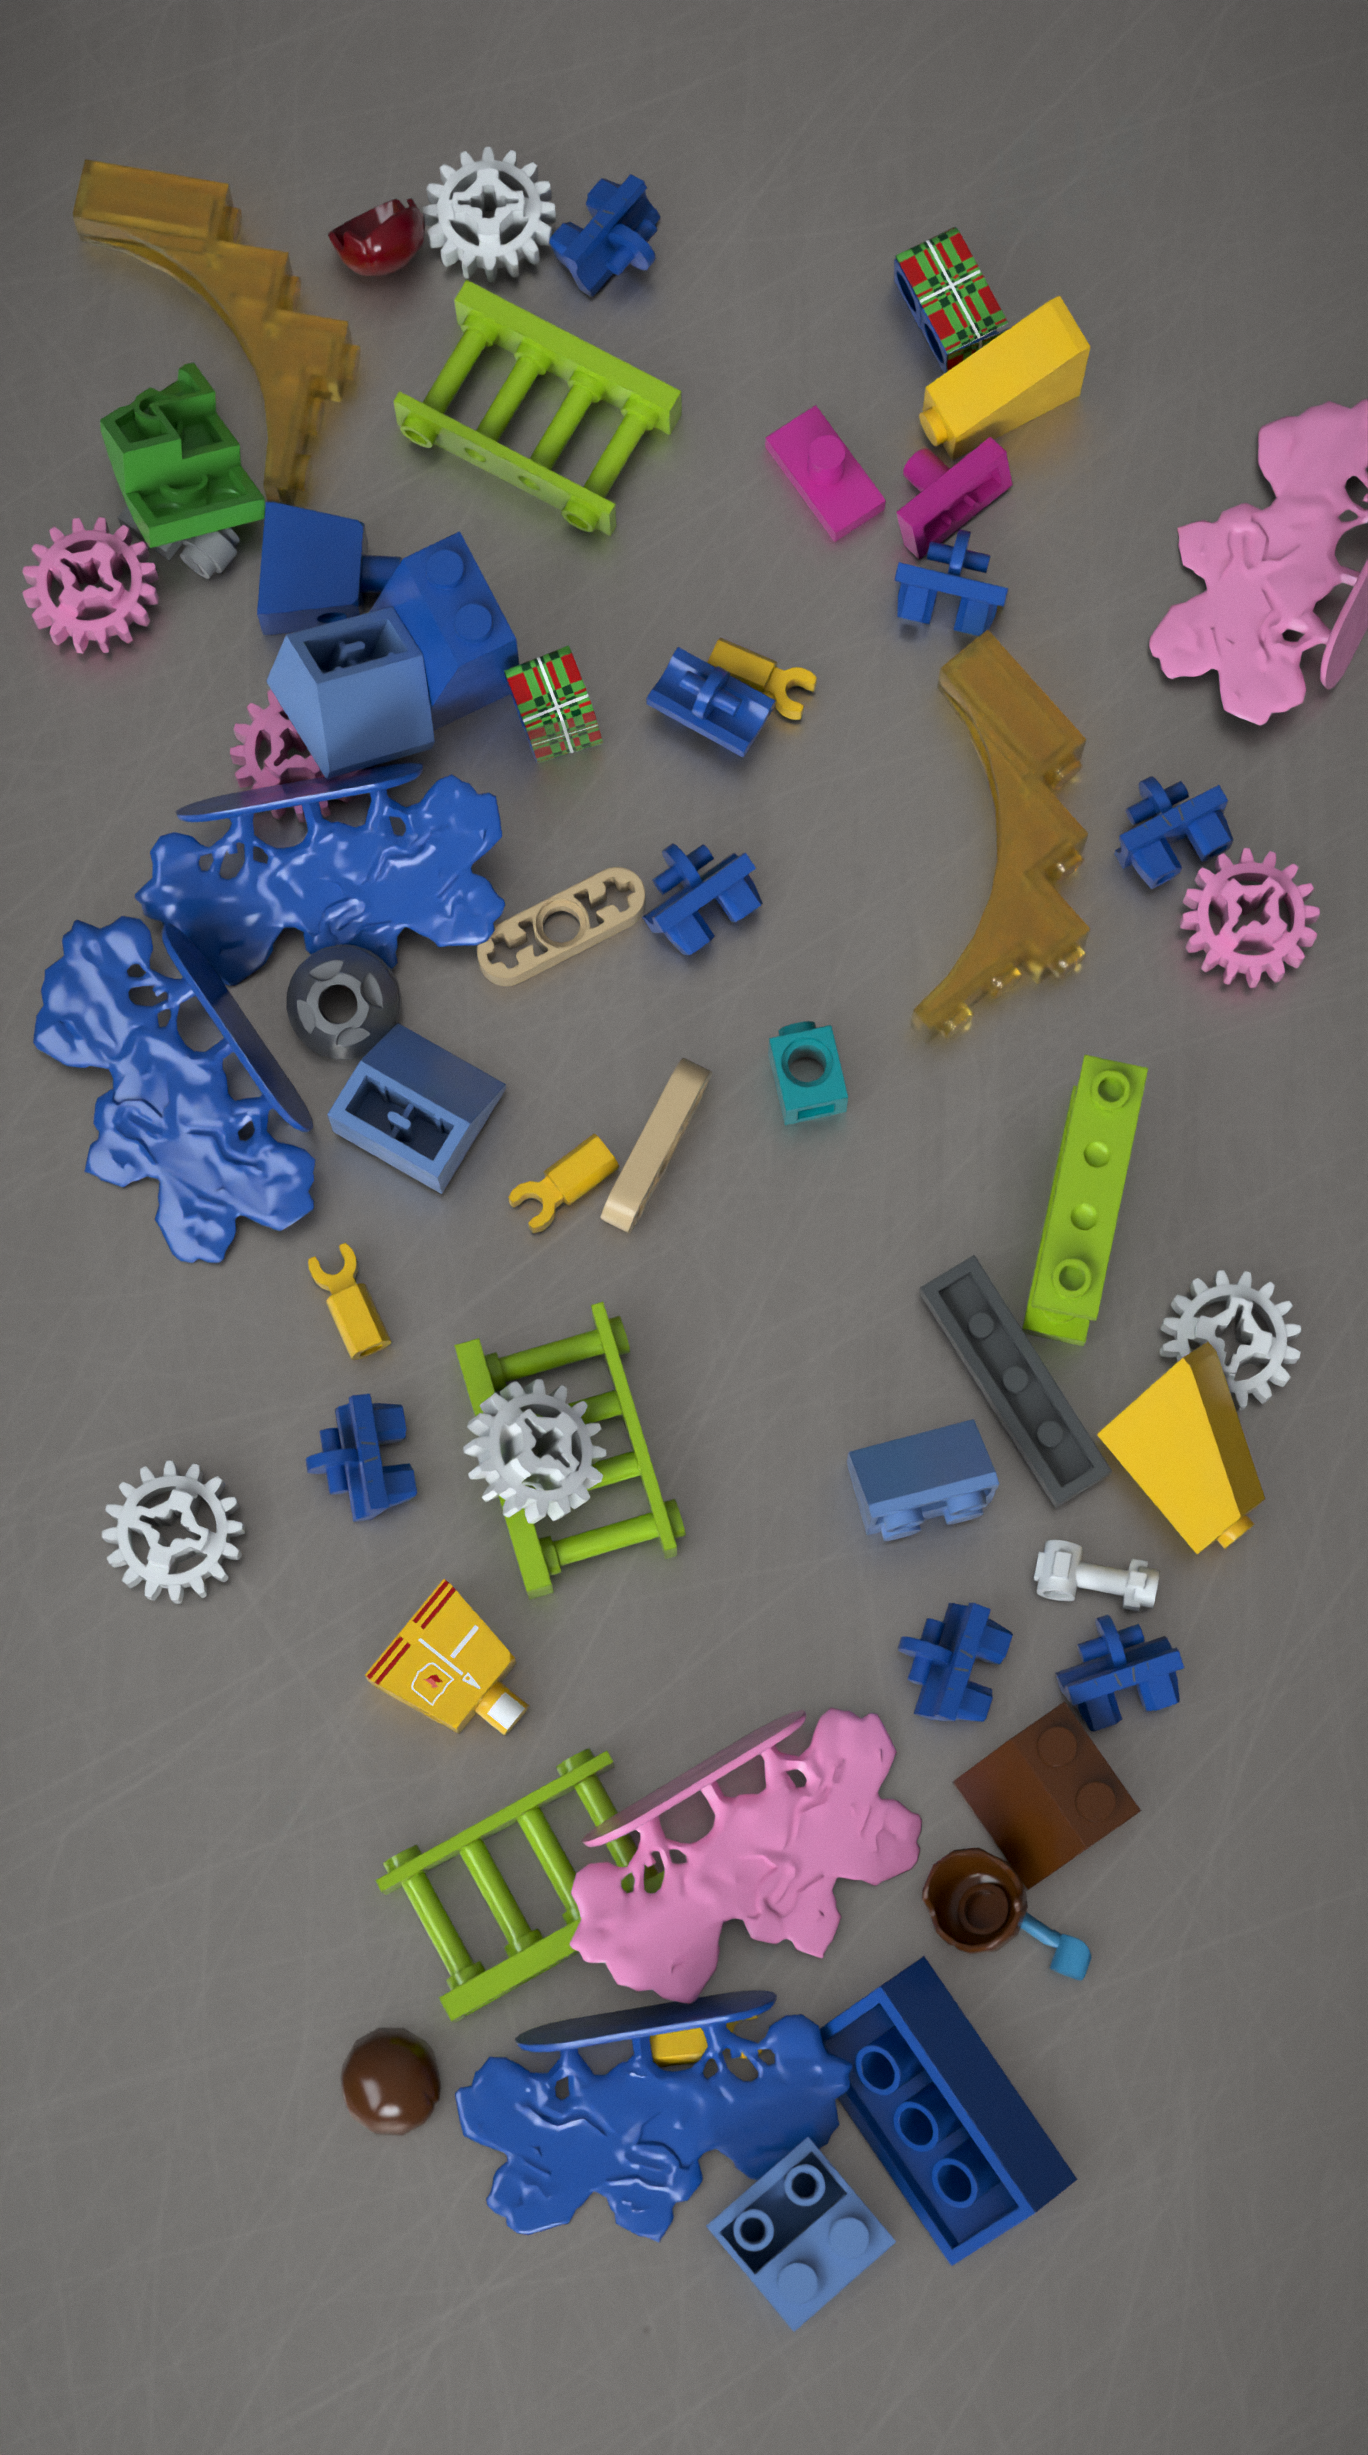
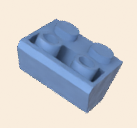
M393 606L285 636L266 682L326 779L432 749L435 737L423 654Z
M397 1023L360 1060L327 1116L334 1133L442 1194L507 1086Z
M974 1419L850 1451L846 1461L866 1535L882 1532L884 1541L896 1540L916 1534L921 1531L920 1524L924 1523V1520L944 1515L947 1525L980 1517L984 1514L982 1508L991 1503L999 1486L995 1468Z
M809 2137L802 2141L706 2225L793 2332L896 2243L895 2239Z

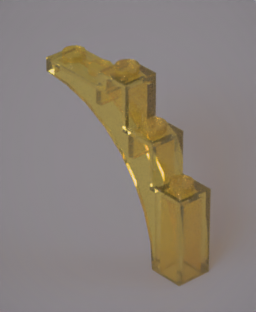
M85 159L72 214L80 241L126 253L169 274L203 300L234 335L256 374L265 402L268 445L263 486L267 502L294 506L297 491L307 492L312 472V455H306L305 453L309 434L319 435L324 416V399L341 402L345 382L354 383L357 378L361 348L359 345H353L349 322L296 312L300 298L301 278L293 276L289 253L237 244L242 213L240 208H235L233 205L229 184Z
M989 630L985 631L940 668L937 689L966 727L985 769L995 811L996 867L991 895L975 935L948 976L913 1010L910 1027L925 1044H928L940 1033L945 1039H949L959 1032L975 1015L971 1011V1007L987 994L994 1000L998 999L1021 979L1022 974L1018 970L1021 966L1037 985L1052 973L1058 979L1066 976L1086 957L1087 954L1082 948L1085 947L1091 930L1048 882V880L1052 879L1056 884H1060L1071 876L1085 860L1081 853L1084 851L1088 833L1047 786L1050 785L1054 790H1058L1081 770L1083 765L1079 760L1082 758L1087 739Z

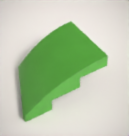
M194 362L180 367L178 380L161 391L150 387L137 395L135 401L131 404L117 408L100 420L102 437L117 482L129 511L150 548L265 518V498L241 466L240 444L217 414L215 390Z

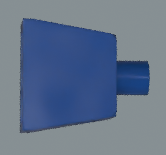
M266 502L257 616L263 635L294 633L362 615L365 592L381 593L402 561V558L397 556L368 555V539L365 524L358 520L277 502Z

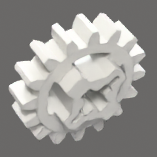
M485 147L482 160L474 162L472 157L464 151L460 153L462 168L456 171L452 167L443 164L440 167L443 185L428 184L427 195L428 201L431 204L423 207L425 225L431 227L427 230L430 247H442V263L446 267L454 264L457 260H461L463 277L469 279L474 274L476 268L485 269L488 282H494L497 268L505 267L508 273L515 278L519 276L518 261L524 258L534 265L540 261L539 249L536 243L550 245L549 240L552 236V228L548 224L556 222L555 204L548 202L552 199L551 185L549 181L537 182L538 170L534 162L525 165L521 170L517 168V155L515 151L510 150L503 161L494 160L492 148ZM507 186L512 187V188L515 189L516 191H512V190L509 189ZM495 211V217L484 218L485 212ZM463 238L470 239L474 244L467 242Z
M1219 1270L1214 1276L1212 1288H1208L1199 1278L1192 1281L1189 1286L1193 1297L1192 1301L1184 1296L1176 1295L1171 1303V1307L1181 1317H1170L1163 1320L1160 1330L1174 1336V1340L1162 1345L1160 1355L1168 1358L1176 1357L1177 1361L1191 1353L1190 1349L1195 1350L1209 1342L1217 1351L1235 1409L1238 1412L1246 1408L1248 1394L1250 1393L1262 1404L1271 1398L1272 1394L1267 1383L1268 1381L1284 1387L1291 1376L1281 1366V1363L1295 1364L1299 1360L1301 1352L1294 1347L1287 1346V1341H1291L1299 1336L1301 1326L1284 1323L1283 1318L1293 1305L1290 1301L1281 1302L1277 1305L1270 1301L1269 1298L1275 1288L1273 1283L1268 1282L1257 1291L1251 1288V1272L1244 1271L1237 1284H1229L1225 1271ZM1227 1301L1224 1311L1213 1318L1202 1315L1200 1318L1194 1317L1201 1309L1212 1303ZM1252 1308L1263 1317L1270 1333L1259 1328L1251 1315ZM1234 1317H1236L1234 1330L1237 1331L1236 1341L1243 1345L1238 1347L1225 1365L1227 1353L1224 1351L1225 1341L1218 1337L1222 1336L1225 1329L1229 1327ZM1249 1363L1260 1366L1261 1363L1267 1364L1257 1375L1246 1380L1234 1381L1237 1370Z
M535 1379L524 1387V1390L517 1381L513 1382L501 1390L500 1395L494 1393L481 1403L480 1407L483 1413L475 1416L467 1425L468 1429L479 1436L463 1447V1453L478 1457L479 1465L468 1473L469 1478L476 1480L486 1479L489 1486L484 1491L482 1498L485 1502H488L497 1496L502 1497L505 1500L503 1515L508 1518L522 1508H525V1516L530 1524H535L544 1518L546 1514L553 1521H556L571 1512L570 1507L576 1509L591 1498L587 1489H590L602 1480L603 1475L591 1466L606 1456V1449L594 1446L591 1443V1437L596 1435L602 1428L599 1423L584 1424L581 1416L585 1413L588 1405L584 1401L575 1404L573 1407L565 1403L567 1388L562 1385L549 1395H546L542 1379ZM533 1447L539 1452L536 1456L531 1450ZM526 1485H532L535 1487V1489L530 1488Z
M173 1460L166 1461L164 1476L156 1478L146 1466L141 1468L140 1475L143 1484L135 1489L132 1485L122 1482L119 1488L127 1498L123 1506L107 1504L105 1509L111 1517L118 1521L117 1527L102 1531V1538L106 1542L119 1545V1549L113 1551L107 1557L109 1564L113 1568L128 1564L130 1567L125 1572L122 1581L129 1588H132L144 1579L146 1581L144 1595L152 1601H155L160 1595L162 1588H168L170 1598L175 1604L182 1603L184 1588L192 1587L201 1598L208 1596L204 1580L212 1575L217 1580L225 1583L229 1577L221 1566L224 1558L240 1560L242 1556L240 1550L230 1544V1537L245 1534V1526L242 1522L228 1519L229 1515L240 1508L235 1497H228L219 1500L218 1497L225 1486L223 1480L216 1476L205 1485L202 1484L203 1469L200 1465L194 1463L188 1469L186 1476L179 1475L178 1468ZM171 1491L168 1501L151 1509L143 1506L156 1495ZM201 1498L213 1511L216 1521V1533L200 1525L197 1515L201 1507L199 1505ZM177 1518H181V1524L196 1540L188 1537L185 1540L175 1538L170 1547H167L165 1538L152 1525L162 1527V1525L174 1526ZM132 1531L147 1539L150 1546L147 1566L141 1563L134 1551ZM197 1555L205 1558L193 1569L176 1574L180 1563Z

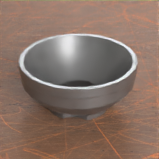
M335 945L311 954L298 966L287 990L286 1009L292 1028L308 1048L332 1059L350 1060L365 1056L398 1023L401 1014V992L394 973L382 958L367 949L355 945ZM340 984L347 986L356 996V1013L347 1022H332L324 1015L321 1009L322 994L332 985Z

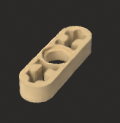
M611 867L495 925V931L488 941L477 946L478 963L482 974L487 980L498 986H514L633 926L639 921L645 910V888L641 879L629 869ZM615 885L621 893L628 890L632 891V894L627 897V910L619 912L614 904L608 905L596 911V920L600 925L594 928L590 927L587 910L579 900L587 897L590 909H593L607 900L606 889L610 886ZM555 912H569L578 919L580 929L572 940L555 942L544 933L543 926L546 919ZM533 926L536 943L545 953L534 956L533 945H530L516 954L517 965L513 968L507 969L502 961L494 964L490 962L496 957L494 947L496 944L505 942L509 949H514L527 942V934L523 929Z
M684 1057L680 1060L609 1194L601 1213V1220L627 1233H631L707 1089L712 1071Z

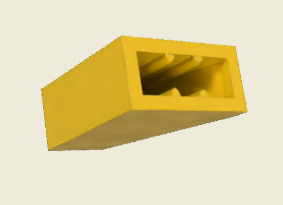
M1059 295L1036 309L925 387L923 412L919 414L921 425L930 442L935 447L942 444L952 461L973 451L989 437L994 440L1080 396L1090 345L1061 296Z
M1206 1342L1180 1359L1097 1434L1196 1554H1199L1216 1540L1224 1549L1229 1547L1255 1525L1247 1514L1265 1500L1217 1351L1209 1342Z

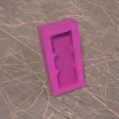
M816 405L765 437L766 449L834 542L885 510V498Z
M989 437L952 468H949L928 448L917 451L909 458L904 466L903 475L921 493L896 512L904 546L920 560L928 553L931 541L943 542L1013 485L1007 452L996 441Z

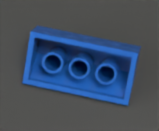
M925 1956L820 2028L821 2040L827 2053L852 2063L853 2068L849 2074L851 2086L838 2100L951 2266L1038 2212L1078 2180Z

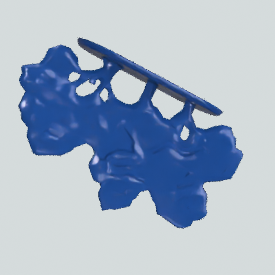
M404 763L353 771L326 779L324 776L208 798L178 809L176 811L177 817L181 821L191 823L228 818L232 823L229 830L210 847L201 845L193 836L177 832L160 836L150 851L153 865L152 878L135 894V899L142 905L143 914L146 917L161 921L163 927L170 923L188 936L227 986L237 985L266 963L273 951V943L283 928L295 927L304 933L305 949L309 954L335 945H355L367 949L382 958L392 970L398 963L396 956L398 948L397 936L406 927L422 936L428 937L439 948L482 944L488 941L495 931L494 922L502 915L505 901L495 892L491 883L485 877L472 873L471 866L502 838L501 820L496 796L491 793L478 794L470 783L463 782L451 774L437 780L420 802L404 807L388 797L387 789L413 781L423 772L422 764ZM365 793L370 794L371 803L364 825L353 827L338 821L329 822L322 818L319 802ZM302 805L308 832L301 843L292 847L275 848L264 843L254 835V813ZM389 817L401 818L405 823L406 831L403 836L394 834ZM238 842L244 844L245 861L236 877L231 879L222 878L220 869L226 851L229 855L238 853L236 844ZM254 847L264 850L268 856L267 863L254 860ZM212 853L214 861L209 870H201L199 865L200 857Z
M121 916L112 924L103 928H97L77 919L74 921L72 929L63 935L64 956L45 969L44 982L41 988L43 1006L36 1016L33 1043L38 1050L66 1066L109 1069L113 1077V1089L98 1097L95 1103L93 1124L98 1130L99 1136L90 1145L84 1172L95 1175L102 1181L121 1187L127 1186L132 1181H139L146 1176L158 1179L159 1206L154 1220L160 1227L172 1254L180 1261L194 1263L198 1259L208 1263H219L224 1260L225 1252L236 1234L235 1219L240 1215L263 1226L282 1231L313 1210L314 1200L308 1191L314 1182L315 1159L305 1149L277 1142L267 1132L268 1114L272 1108L288 1124L302 1132H308L314 1128L312 1117L287 1075L198 947L176 926L168 923L162 928L163 944L173 963L183 976L182 979H173L150 968V957L153 951L150 930L141 919ZM139 964L146 974L142 977H129L127 970L131 965ZM141 986H154L152 990L158 997L163 992H166L167 999L154 1006L137 1005L129 999V990ZM192 997L198 998L224 1037L206 1052L193 1051L189 1048L177 1030V1016L180 1004ZM169 1009L171 1011L170 1020L166 1026L159 1027L158 1013ZM232 1052L236 1054L262 1092L260 1097L235 1101L228 1094L227 1077L223 1070L224 1058ZM252 1120L255 1128L253 1136L247 1141L240 1140L238 1131Z
M738 1991L699 1997L691 2004L675 2001L573 2018L532 2028L519 2034L515 2038V2042L524 2051H560L561 2057L548 2073H531L506 2057H489L484 2065L475 2072L472 2085L459 2088L455 2093V2099L463 2135L483 2146L506 2154L507 2162L500 2166L494 2174L492 2188L486 2201L494 2213L506 2218L509 2228L518 2234L531 2235L559 2225L569 2224L576 2209L583 2205L592 2192H597L607 2198L610 2209L615 2214L617 2225L638 2236L648 2237L659 2243L674 2219L673 2206L677 2202L688 2201L700 2186L703 2176L698 2160L705 2152L717 2149L731 2159L735 2167L750 2179L758 2181L807 2137L811 2139L818 2149L828 2144L832 2133L839 2126L835 2100L847 2092L851 2086L849 2074L853 2068L852 2063L827 2053L821 2040L819 2026L803 2014L786 2015L769 2027L766 2036L759 2043L733 2034L726 2028L727 2023L760 2015L771 2009L777 2000V1995L770 1991ZM702 2028L708 2047L701 2059L691 2068L672 2072L662 2070L653 2062L650 2036ZM629 2039H632L634 2054L627 2062L619 2063L605 2075H594L587 2063L578 2054V2048ZM726 2048L730 2049L731 2059L741 2057L743 2053L758 2071V2077L753 2081H743L728 2069L722 2052ZM758 2049H771L775 2054V2063L767 2065L759 2058ZM710 2059H714L719 2071L707 2079L703 2074L705 2064ZM568 2076L569 2096L561 2100L556 2096L555 2086L557 2081Z

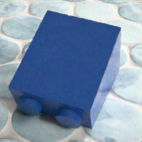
M460 531L403 558L369 612L393 606L423 654L433 730L435 731L510 695L503 672L520 665L517 639Z

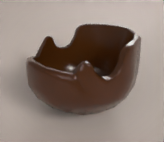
M979 1847L953 1850L932 1866L922 1891V1901L928 1909L936 1933L947 1944L954 1945L958 1950L970 1954L998 1951L1014 1939L1020 1931L1028 1908L1024 1885L1013 1867L1007 1861Z
M377 2028L355 2041L342 2065L341 2093L350 2116L356 2122L375 2135H404L427 2121L435 2110V2104L439 2101L441 2082L434 2051L426 2041L405 2028Z

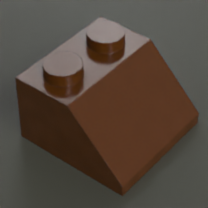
M1065 1701L1012 1737L952 1782L1005 1860L1020 1876L1027 1891L1141 1812L1136 1802Z

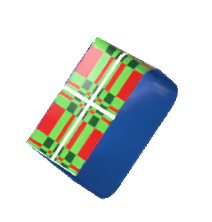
M956 227L895 256L894 281L944 374L1009 329L1007 328L997 333V329L1009 323L966 242Z
M569 645L504 670L503 674L536 763L603 744L593 706Z

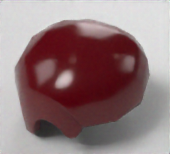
M412 198L407 199L408 208H405L400 200L393 199L352 218L328 233V237L339 257L349 269L364 276H385L403 269L422 248L426 227L424 216Z

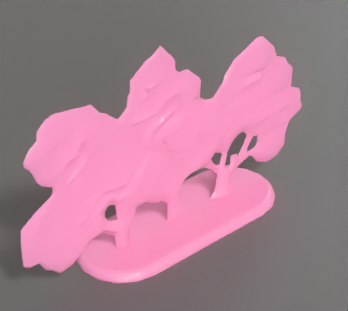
M1368 398L1360 401L1351 409L1328 401L1318 406L1309 407L1300 416H1285L1261 426L1258 432V464L1265 479L1270 481L1276 495V499L1271 506L1261 510L1248 503H1242L1223 511L1218 521L1213 523L1200 520L1177 528L1179 534L1178 546L1183 566L1192 569L1195 574L1204 578L1207 590L1186 602L1171 605L1168 613L1150 636L1149 647L1152 655L1160 659L1161 669L1171 679L1183 676L1197 677L1205 674L1210 669L1218 670L1223 709L1252 723L1262 725L1268 721L1271 713L1286 712L1288 709L1303 703L1306 685L1299 666L1300 659L1304 650L1320 643L1326 645L1320 667V680L1326 689L1333 688L1342 678L1368 628V559L1362 571L1358 572L1340 565L1335 557L1336 545L1344 532L1354 526L1368 522V509H1364L1352 502L1345 488L1346 481L1352 476H1357L1368 489V473L1366 471L1368 467ZM1366 493V495H1365V497H1364V499H1363V501H1364V502H1367V503H1368V493ZM1348 509L1358 515L1353 521L1342 522L1338 518ZM1343 582L1353 586V589L1331 630L1327 628L1313 610L1316 602L1329 594L1334 586ZM1287 629L1304 633V635L1298 642H1289L1284 640L1282 633Z
M831 1707L819 1718L811 1746L800 1756L781 1753L775 1745L801 1727L806 1719V1712L804 1710L787 1714L744 1736L591 1830L581 1840L588 1847L606 1844L633 1830L641 1834L640 1843L627 1867H616L609 1862L592 1863L576 1873L571 1895L578 1906L581 1921L570 1942L571 1948L579 1951L585 1962H605L617 1985L628 1986L636 1991L653 1989L664 1999L691 2004L697 2000L716 1970L720 1952L718 1942L724 1922L733 1918L743 1920L750 1937L757 1941L778 1944L784 1939H788L793 1942L797 1950L823 1959L828 1945L833 1941L841 1920V1915L836 1907L837 1901L832 1891L836 1879L841 1877L851 1880H863L876 1886L885 1880L911 1870L917 1863L920 1853V1847L917 1843L922 1829L920 1815L908 1810L901 1802L895 1799H881L878 1794L879 1788L886 1778L897 1753L878 1714L869 1713L865 1717L860 1718L851 1711H842ZM760 1754L765 1760L766 1788L759 1794H741L735 1798L724 1796L716 1780ZM800 1770L806 1778L805 1786L796 1787L787 1771ZM701 1790L715 1813L713 1829L705 1837L693 1843H679L666 1838L660 1825L659 1815ZM678 1849L684 1853L687 1863L673 1864L669 1850ZM659 1851L665 1867L662 1886L656 1893L648 1894L644 1887V1865L649 1867L656 1863L652 1852ZM629 1873H632L635 1878L633 1892L626 1893L621 1887V1880Z

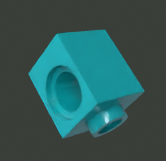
M804 1021L779 1029V1036L769 1038L768 1055L784 1124L789 1125L845 1113L847 1111L848 1094L832 1026L816 1028L815 1022ZM810 1057L822 1065L824 1073L817 1080L803 1082L791 1074L789 1066L798 1058Z

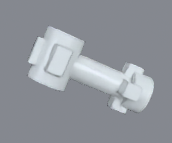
M1063 1540L1046 1541L1044 1552H1039L1034 1581H1038L1037 1594L1044 1598L1056 1601L1075 1600L1077 1587L1123 1596V1609L1139 1612L1140 1606L1153 1608L1160 1570L1147 1568V1561L1132 1559L1129 1570L1082 1562L1084 1548L1078 1544Z

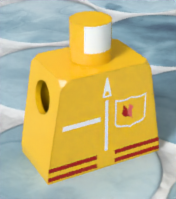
M445 1579L441 1581L365 1674L367 1680L377 1689L458 1734L478 1714L506 1736L529 1708V1704L502 1683L516 1665L515 1657L456 1589Z

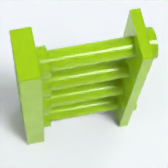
M466 280L454 299L457 325L461 326L460 328L464 334L422 403L400 391L398 392L393 401L397 425L401 426V432L414 443L426 448H431L435 444L561 510L562 517L576 528L586 532H593L594 528L611 536L616 528V505L605 499L645 430H653L655 427L669 435L671 434L682 415V391ZM493 344H496L513 353L517 362L475 431L444 414L483 348L492 347ZM548 371L567 381L570 391L531 457L527 458L498 443L537 375H544ZM602 399L621 409L624 418L582 487L553 472L552 468L591 402L597 403Z
M1084 1054L1078 1086L1073 1085L1024 1315L1022 1330L1027 1335L1083 1347L1086 1342L1090 1320L1096 1321L1148 1073V1068Z
M603 1302L591 1305L595 1330L498 1358L497 1352L484 1355L479 1338L454 1345L475 1416L483 1413L480 1404L495 1392L507 1387L506 1382L604 1354L614 1390L571 1402L567 1405L573 1407L582 1401L588 1405L585 1413L581 1416L585 1425L622 1415L632 1451L592 1464L591 1466L597 1469L603 1477L601 1482L587 1489V1491L640 1476L650 1507V1513L556 1541H552L551 1535L538 1539L534 1524L527 1522L525 1508H522L509 1518L505 1516L529 1600L554 1593L549 1576L562 1573L560 1566L659 1537L664 1557L668 1559L677 1556L675 1539L686 1536L676 1499L663 1502L622 1366L620 1355L630 1353L631 1351L621 1317L616 1316L608 1319ZM526 1485L530 1488L535 1489V1487L532 1485ZM499 1496L500 1503H501L502 1510H503V1505H504L505 1500H504L502 1497Z
M590 1748L585 1749L557 1765L556 1769L560 1777L423 1854L418 1845H414L383 1863L387 1874L375 1880L381 1892L388 1895L403 1887L451 1976L446 1980L451 1991L439 1997V2000L452 2022H458L580 1953L570 1946L572 1937L581 1921L578 1906L571 1895L576 1872L541 1808L576 1790L596 1827L617 1814L618 1812L599 1779L600 1775L615 1768L608 1751L595 1757ZM516 1822L519 1823L566 1909L562 1917L567 1926L543 1938L538 1928L533 1931L531 1930L483 1842ZM630 1833L606 1843L618 1867H627L637 1851V1846ZM459 1854L463 1858L509 1943L504 1947L509 1958L487 1971L481 1961L473 1962L425 1874ZM654 1864L649 1867L644 1865V1887L648 1894L656 1893L661 1888L665 1870L659 1873ZM629 1873L621 1881V1887L626 1893L633 1892L635 1878L632 1873Z

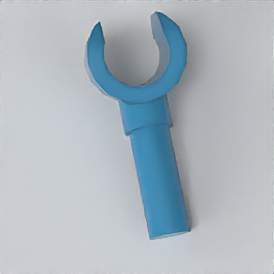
M1026 1912L1021 1928L1044 1945L1056 1949L1049 1969L1076 1980H1083L1091 1961V1952L1087 1945L1078 1938L1061 1934L1055 1929L1052 1930Z

